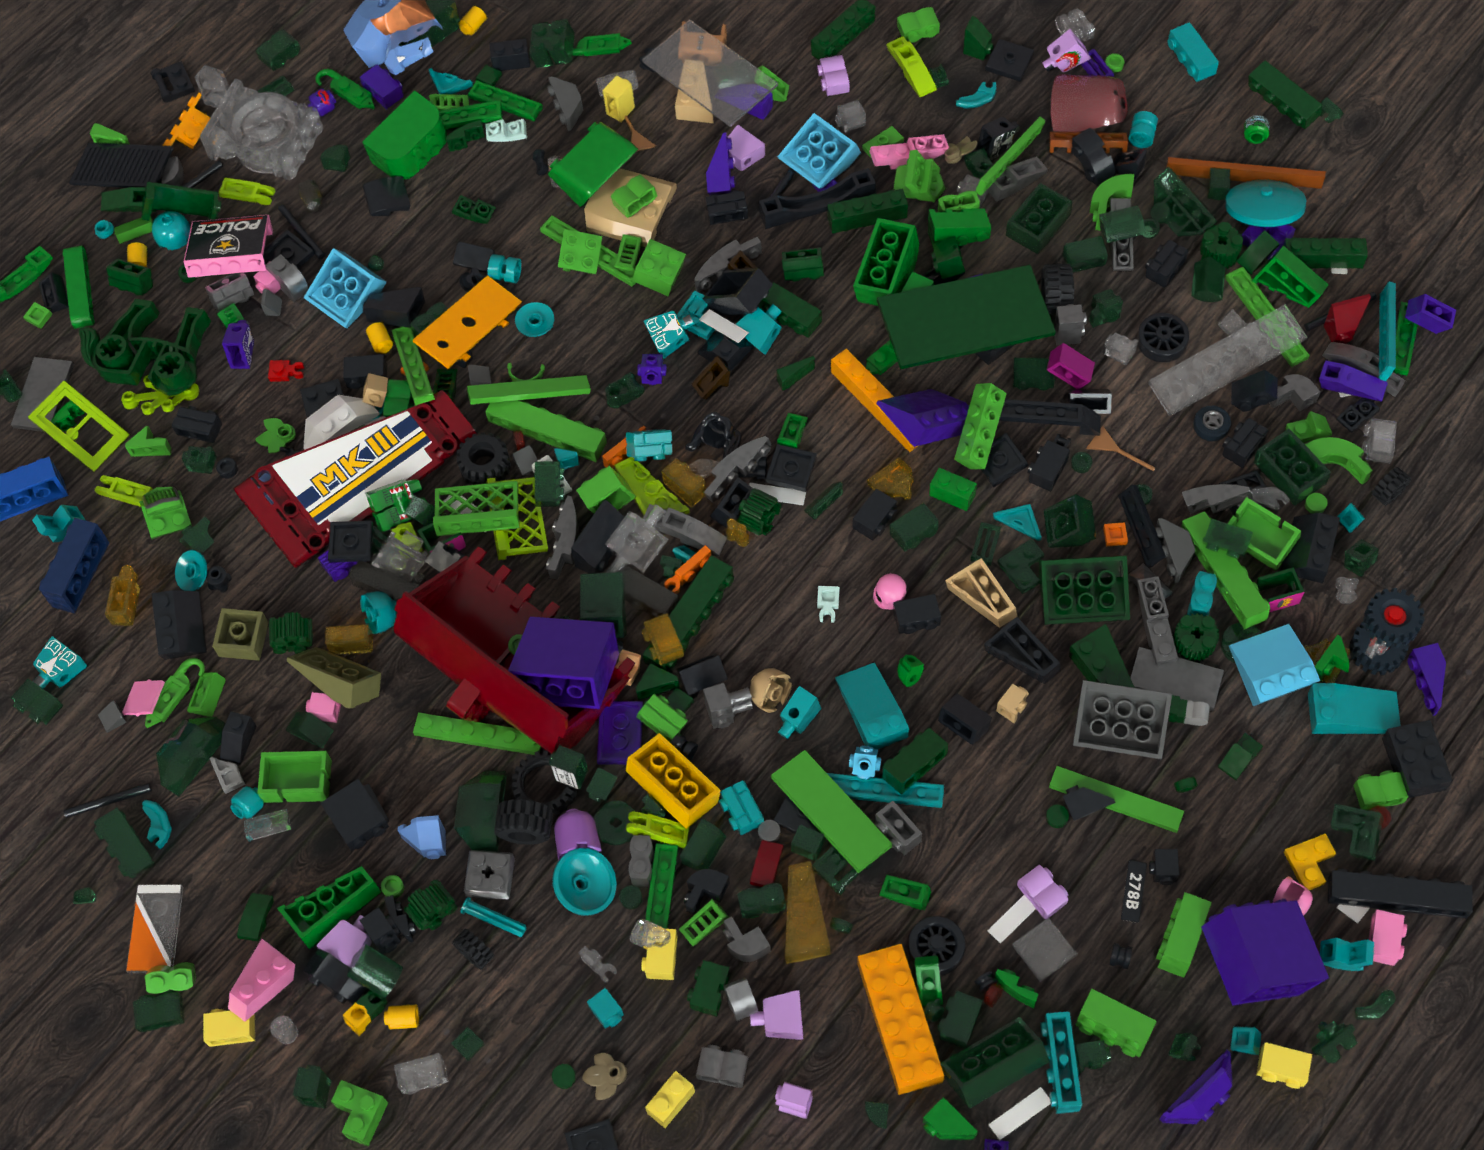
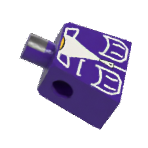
M239 320L238 323L228 324L222 341L230 369H250L254 340L249 327L250 324L246 320Z

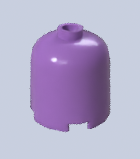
M570 809L558 817L554 824L558 861L566 853L578 848H588L601 852L593 816L585 811Z

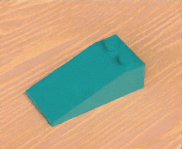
M875 662L835 677L865 746L880 749L908 738V724Z
M1312 683L1308 692L1312 734H1385L1387 729L1401 726L1397 692L1337 683Z

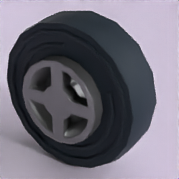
M1203 407L1195 415L1193 421L1194 430L1204 440H1221L1230 430V416L1221 407Z

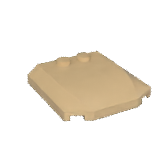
M619 168L589 198L584 209L587 231L617 240H622L623 234L642 238L641 246L646 247L649 240H654L657 234L656 228L667 203H670L677 188L676 183ZM642 175L655 187L657 197L650 204L642 207L635 215L627 218L613 205L611 195L616 189L625 186L631 178Z

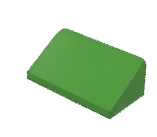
M151 216L149 221L141 220V218L115 227V235L120 244L152 232L153 221Z
M216 672L203 673L199 677L187 712L212 717L226 679Z

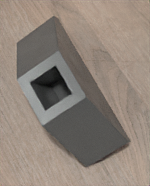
M552 76L548 77L550 83L547 86L550 97L554 96L553 104L556 111H560L559 118L561 124H565L567 130L570 131L583 112L581 96L576 84Z
M1160 518L1157 521L1155 531L1166 555L1168 575L1173 577L1174 583H1178L1193 559L1195 547L1189 531Z

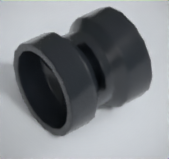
M680 733L671 741V744L689 761L693 758L698 748L697 743L687 741L685 736Z

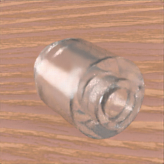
M279 1016L271 1023V1033L280 1043L289 1044L297 1038L298 1028L289 1017Z

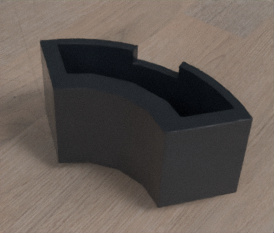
M1088 128L1072 138V153L1081 162L1086 179L1098 187L1107 179L1116 176V171L1111 155L1107 157L1102 147L1105 145L1092 128Z
M321 949L316 951L303 969V972L309 976L307 980L316 987L322 985L334 993L333 997L342 1004H345L347 1001L354 1005L370 984L356 970Z

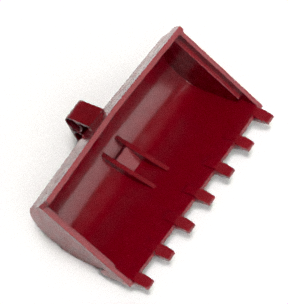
M479 546L470 557L464 556L410 593L404 592L402 598L397 600L395 611L398 613L394 623V633L458 685V688L447 702L446 707L463 720L473 722L482 721L491 710L555 757L564 755L561 746L572 749L579 743L605 707H610L629 681L628 675L635 665V662L627 657L618 669L614 668L600 709L556 706L508 670L514 657L508 648L509 640L514 635H523L530 617L554 618L560 606L552 601L543 612L528 602L536 589L529 583L517 594L504 584L512 570L502 565L493 576L479 565L487 553Z

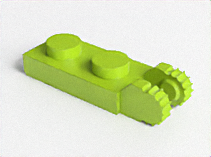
M224 178L219 190V196L222 198L258 202L261 205H270L272 199L264 195L272 196L275 193V189L271 186L232 178Z
M102 475L100 481L109 485L110 488L96 486L95 492L99 495L141 507L139 501H142V496L153 490V488L106 475Z
M635 811L629 813L628 819L630 823L626 827L628 833L650 836L651 839L670 845H678V847L683 849L687 845L689 827L686 829L678 822L649 813L644 814Z

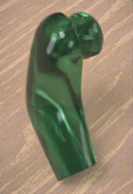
M1385 990L1379 995L1374 1004L1356 1007L1355 1018L1357 1020L1380 1019L1395 1003V993L1392 990Z

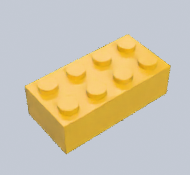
M660 733L628 757L626 772L686 829L718 804L721 790Z

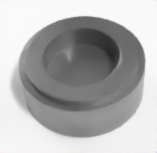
M765 820L759 825L758 834L761 840L776 842L780 837V826L777 822Z

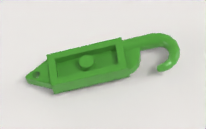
M189 658L185 660L176 672L168 678L162 688L153 713L146 714V728L161 721L165 722L188 692L190 681L184 674L190 666L198 665L200 668L198 675H203L205 665L200 659Z

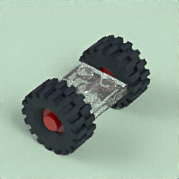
M1387 588L1383 589L1382 593H1376L1374 598L1372 597L1364 613L1363 622L1355 630L1349 646V651H1352L1351 658L1357 659L1355 662L1357 666H1364L1363 671L1366 672L1370 669L1373 675H1376L1377 671H1380V675H1385L1387 670L1389 673H1392L1395 668L1397 669L1401 665L1409 648L1407 644L1416 638L1425 618L1423 617L1424 608L1419 609L1421 602L1419 600L1415 602V596L1412 593L1410 596H1407L1406 590L1402 589L1401 593H1399L1397 588H1392L1391 592H1389Z

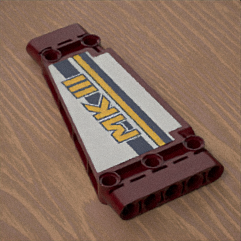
M440 390L434 395L435 400L419 404L262 466L256 470V473L237 485L234 490L289 562L297 568L329 545L330 522L366 521L373 515L372 512L374 511L370 508L365 492L398 482L402 479L407 481L412 479L422 480L441 466L445 459L453 456L460 449V444L465 443L464 439L467 437L472 438L476 431L443 390ZM425 411L428 417L422 419L418 417L417 413ZM448 442L453 446V449L447 451L443 449L442 444ZM266 473L271 478L269 481L263 482L259 479V476ZM287 506H293L296 512L294 514H287L284 509ZM313 538H318L322 543L318 547H313L310 545V541Z

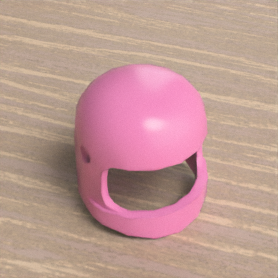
M890 573L879 579L873 591V599L880 608L892 610L893 602L904 600L907 586L902 577ZM876 591H877L878 596L881 598L882 602H880V601L877 599Z
M1288 876L1279 885L1273 903L1281 899H1286L1287 901L1297 900L1302 914L1305 915L1312 904L1313 896L1310 890Z

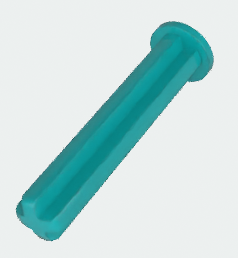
M470 897L466 898L461 908V914L467 913L519 937L524 935L527 928L525 924L471 901Z

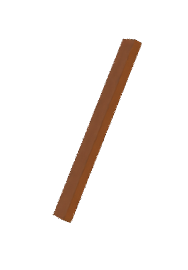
M1168 157L1165 175L1242 182L1276 180L1297 187L1322 189L1326 171Z

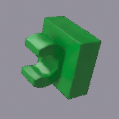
M234 303L216 313L226 329L230 323H238L239 320H245Z

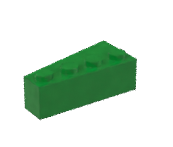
M361 866L335 879L334 883L327 886L322 885L316 888L315 892L305 897L302 895L296 898L295 902L287 906L282 905L277 909L310 949L322 940L341 920L346 921L380 894L381 891Z

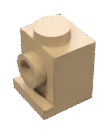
M1012 684L997 703L996 711L1015 723L1018 712L1021 713L1027 705L1026 697L1029 695L1028 691L1021 686L1017 687Z

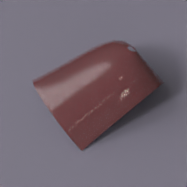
M1059 74L1056 76L1051 94L1053 132H1080L1088 128H1099L1120 123L1127 116L1128 105L1125 85L1122 80L1112 76ZM1122 97H1123L1124 102H1125V109H1123V107H1122V103H1121V98H1122Z

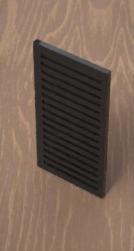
M88 142L69 184L129 188L146 187L147 182L158 183L174 148L172 146Z

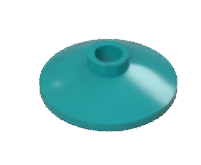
M539 302L528 303L516 313L515 324L523 335L529 337L542 336L553 327L554 313L546 304Z
M190 550L183 553L178 559L175 567V578L182 590L196 591L203 585L206 579L207 563L200 552Z

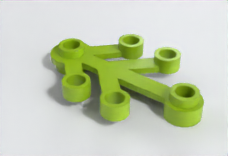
M147 375L143 379L145 386L156 390V392L135 394L132 391H127L123 393L121 401L124 408L134 409L139 405V401L155 399L153 402H145L141 405L144 415L152 414L160 405L164 412H171L181 401L196 399L199 395V387L194 383L182 393L168 396L155 389Z

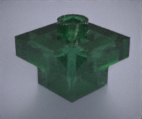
M1112 289L1093 295L1091 304L1093 310L1089 320L1092 328L1107 322L1112 323L1120 318L1123 300L1120 295L1116 296Z
M203 517L193 527L189 524L181 532L183 536L179 539L180 543L189 550L198 551L202 554L215 542L208 534V525L211 522L206 517Z

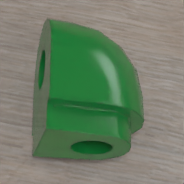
M905 655L901 658L897 667L898 677L906 687L915 685L923 673L924 664L913 655Z

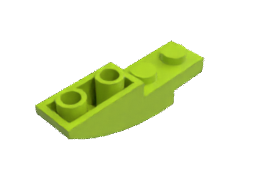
M903 36L887 43L889 52L902 68L905 78L919 97L937 90L924 62L910 41L907 42Z

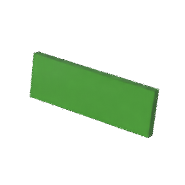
M805 750L771 775V779L858 873L892 847V843Z

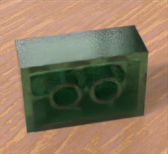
M1039 183L1007 221L1005 236L1039 254L1071 215L1073 201Z
M1287 429L1259 448L1253 461L1294 506L1325 486L1331 474V471L1290 429Z

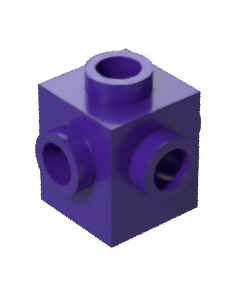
M663 354L642 355V362L638 364L637 369L638 376H641L642 384H662L663 376L667 374V366L663 364Z

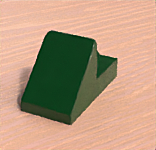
M1244 733L1240 740L1233 744L1218 768L1237 781L1262 750L1263 745Z

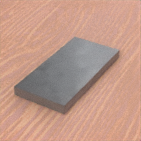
M34 357L11 423L13 428L44 432L28 416L64 380L68 383L74 366L72 361ZM62 400L45 416L50 422L59 411Z
M1139 647L1131 680L1135 688L1172 693V695L1180 696V699L1204 702L1210 705V711H1213L1224 670L1178 658L1175 662L1156 665L1152 650Z

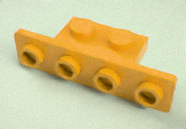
M200 92L196 97H191L187 104L190 107L189 110L182 112L179 117L180 125L175 124L170 132L173 137L171 140L166 139L163 146H172L174 141L178 140L189 148H194L211 119L195 108L202 96Z

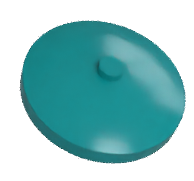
M1252 180L1236 185L1227 193L1226 210L1230 216L1242 223L1260 227H1276L1290 224L1301 218L1306 210V197L1300 189L1285 182Z

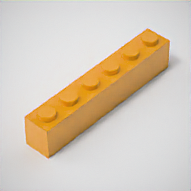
M847 349L832 358L831 373L909 452L915 449L917 446L913 447L876 404L878 400L894 396Z

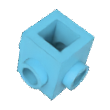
M870 746L856 747L855 754H850L849 767L853 768L852 774L857 775L861 779L874 777L875 772L880 771L881 758L877 757L878 749H873ZM862 762H867V763H868V765H860V764H861Z

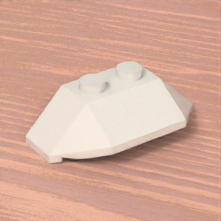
M337 395L306 419L303 449L306 450L346 434L373 420L380 413L373 405L362 402V398Z

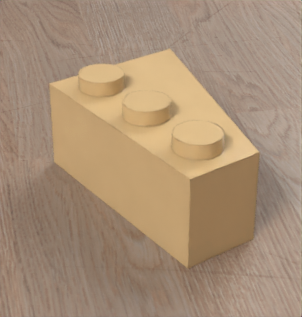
M982 558L945 580L948 590L999 628L1018 617L1016 607Z

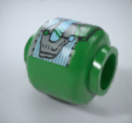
M1254 115L1245 121L1244 137L1248 142L1260 144L1268 139L1269 121L1267 118Z

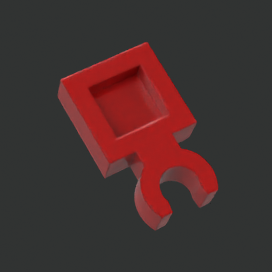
M270 360L268 379L270 382L290 381V376L302 379L304 378L303 373L297 372V370L304 369V364L296 362L291 365L290 360Z

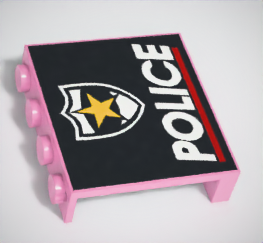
M269 215L192 221L184 257L188 277L266 271L263 258L266 236L273 233Z

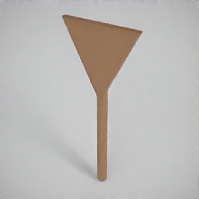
M626 115L624 119L632 132L631 142L638 148L637 151L655 147L656 145L634 130Z
M1103 426L1100 429V436H1095L1086 448L1116 451L1152 471L1155 470V467L1121 450Z

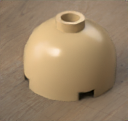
M775 668L764 669L752 678L750 685V694L754 704L768 713L778 710L775 706L779 702L783 705L792 688V683L788 679L790 676Z

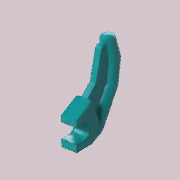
M982 82L974 95L960 97L956 101V106L966 109L978 108L991 102L996 95V82L992 83L991 88H987L985 86L986 82Z
M144 800L142 809L151 820L147 839L152 843L155 838H159L155 845L161 849L168 842L172 829L167 813L157 802Z

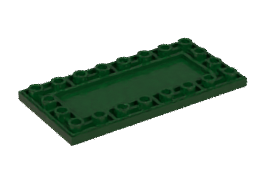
M1031 265L877 297V303L900 370L1055 336L1056 333Z

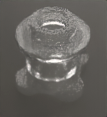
M1338 577V583L1335 584L1338 592L1335 597L1343 604H1351L1357 599L1355 590L1359 580L1357 578Z

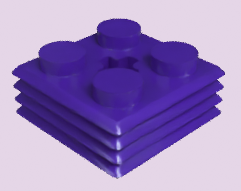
M1289 224L1276 227L1249 225L1242 233V244L1249 247L1265 230L1279 243V246L1267 257L1270 260L1284 245L1285 238H1293L1295 228Z

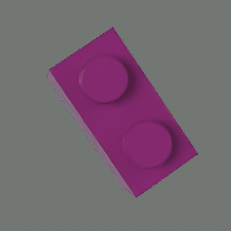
M1062 343L1051 351L1047 371L1074 388L1080 389L1091 382L1095 363L1070 346Z

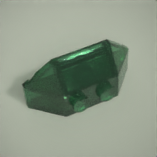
M1169 166L1154 179V210L1178 237L1203 235L1207 229L1217 222L1210 209Z
M217 717L185 719L181 722L156 753L160 781L164 788L178 797L183 793L221 745L225 722Z
M484 770L459 786L454 829L471 850L498 852L499 837L495 834L494 830L498 804L504 801L506 771Z

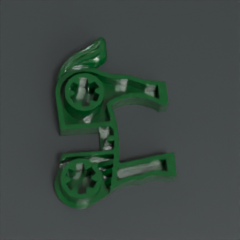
M135 299L127 312L116 321L111 331L102 340H100L99 332L93 328L82 327L79 329L81 354L84 361L92 368H95L105 381L137 386L150 360H154L155 363L148 375V379L158 391L168 396H174L191 387L197 379V352L201 345L202 336L209 327L211 320L204 309L187 307L174 343L156 338L141 337L145 328L158 318L160 312L153 301Z

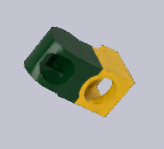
M372 989L343 1014L344 1021L360 1036L366 1030L365 1027L386 1008L388 1001L375 989Z

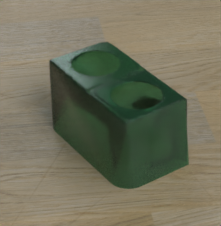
M1103 236L1064 245L1062 251L1065 263L1070 264L1073 273L1104 266L1108 256Z

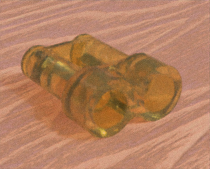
M732 518L728 519L727 539L736 541L741 547L747 546L749 544V535L746 532V526Z

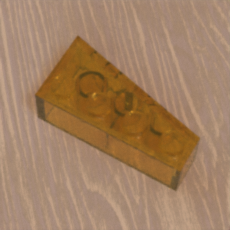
M811 861L789 865L786 964L830 955V944Z

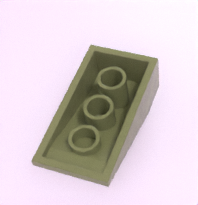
M318 647L287 657V662L333 701L342 704L345 708H355L359 704L379 697L381 673Z

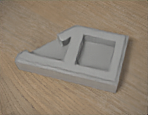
M215 757L209 758L225 794L246 785L235 763L225 762Z

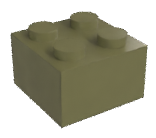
M222 608L212 647L219 657L260 661L269 622L263 612Z

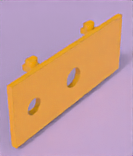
M487 275L416 336L413 342L449 369L459 359H463L465 362L470 359L471 356L467 352L497 325L505 328L509 324L505 318L522 304V301ZM470 317L475 320L476 324L473 327H467L462 323V319ZM439 341H445L448 343L449 346L447 348H441L438 346L437 343Z

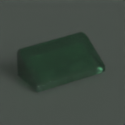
M843 483L831 484L804 511L814 520L818 518L843 494Z

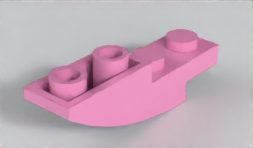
M944 134L908 138L907 143L871 146L869 152L875 166L890 165L891 169H897L898 166L907 165L910 150H918L924 159H934L945 154L949 146Z

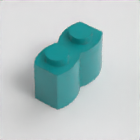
M1203 571L1197 574L1191 592L1192 597L1187 615H1196V613L1198 615L1203 614V617L1209 615L1213 603L1212 596L1217 584L1215 574Z

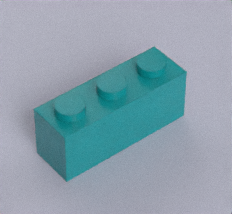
M1190 22L1170 30L1167 41L1168 46L1176 53L1179 62L1184 64L1188 74L1196 82L1216 74L1219 61Z

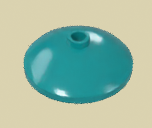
M578 848L566 853L557 862L553 872V888L558 900L567 910L583 916L594 915L607 908L615 896L617 883L614 869L610 862L599 852L588 848ZM577 881L580 882L581 888L577 887Z

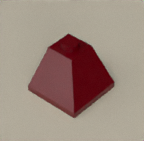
M1370 294L1331 304L1324 323V328L1331 342L1347 344L1353 339L1369 304Z

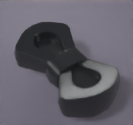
M543 149L535 150L532 157L537 164L536 174L542 176L547 173L549 168L548 163L544 159L545 151Z

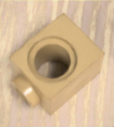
M368 373L363 388L362 402L382 408L387 393L388 378Z

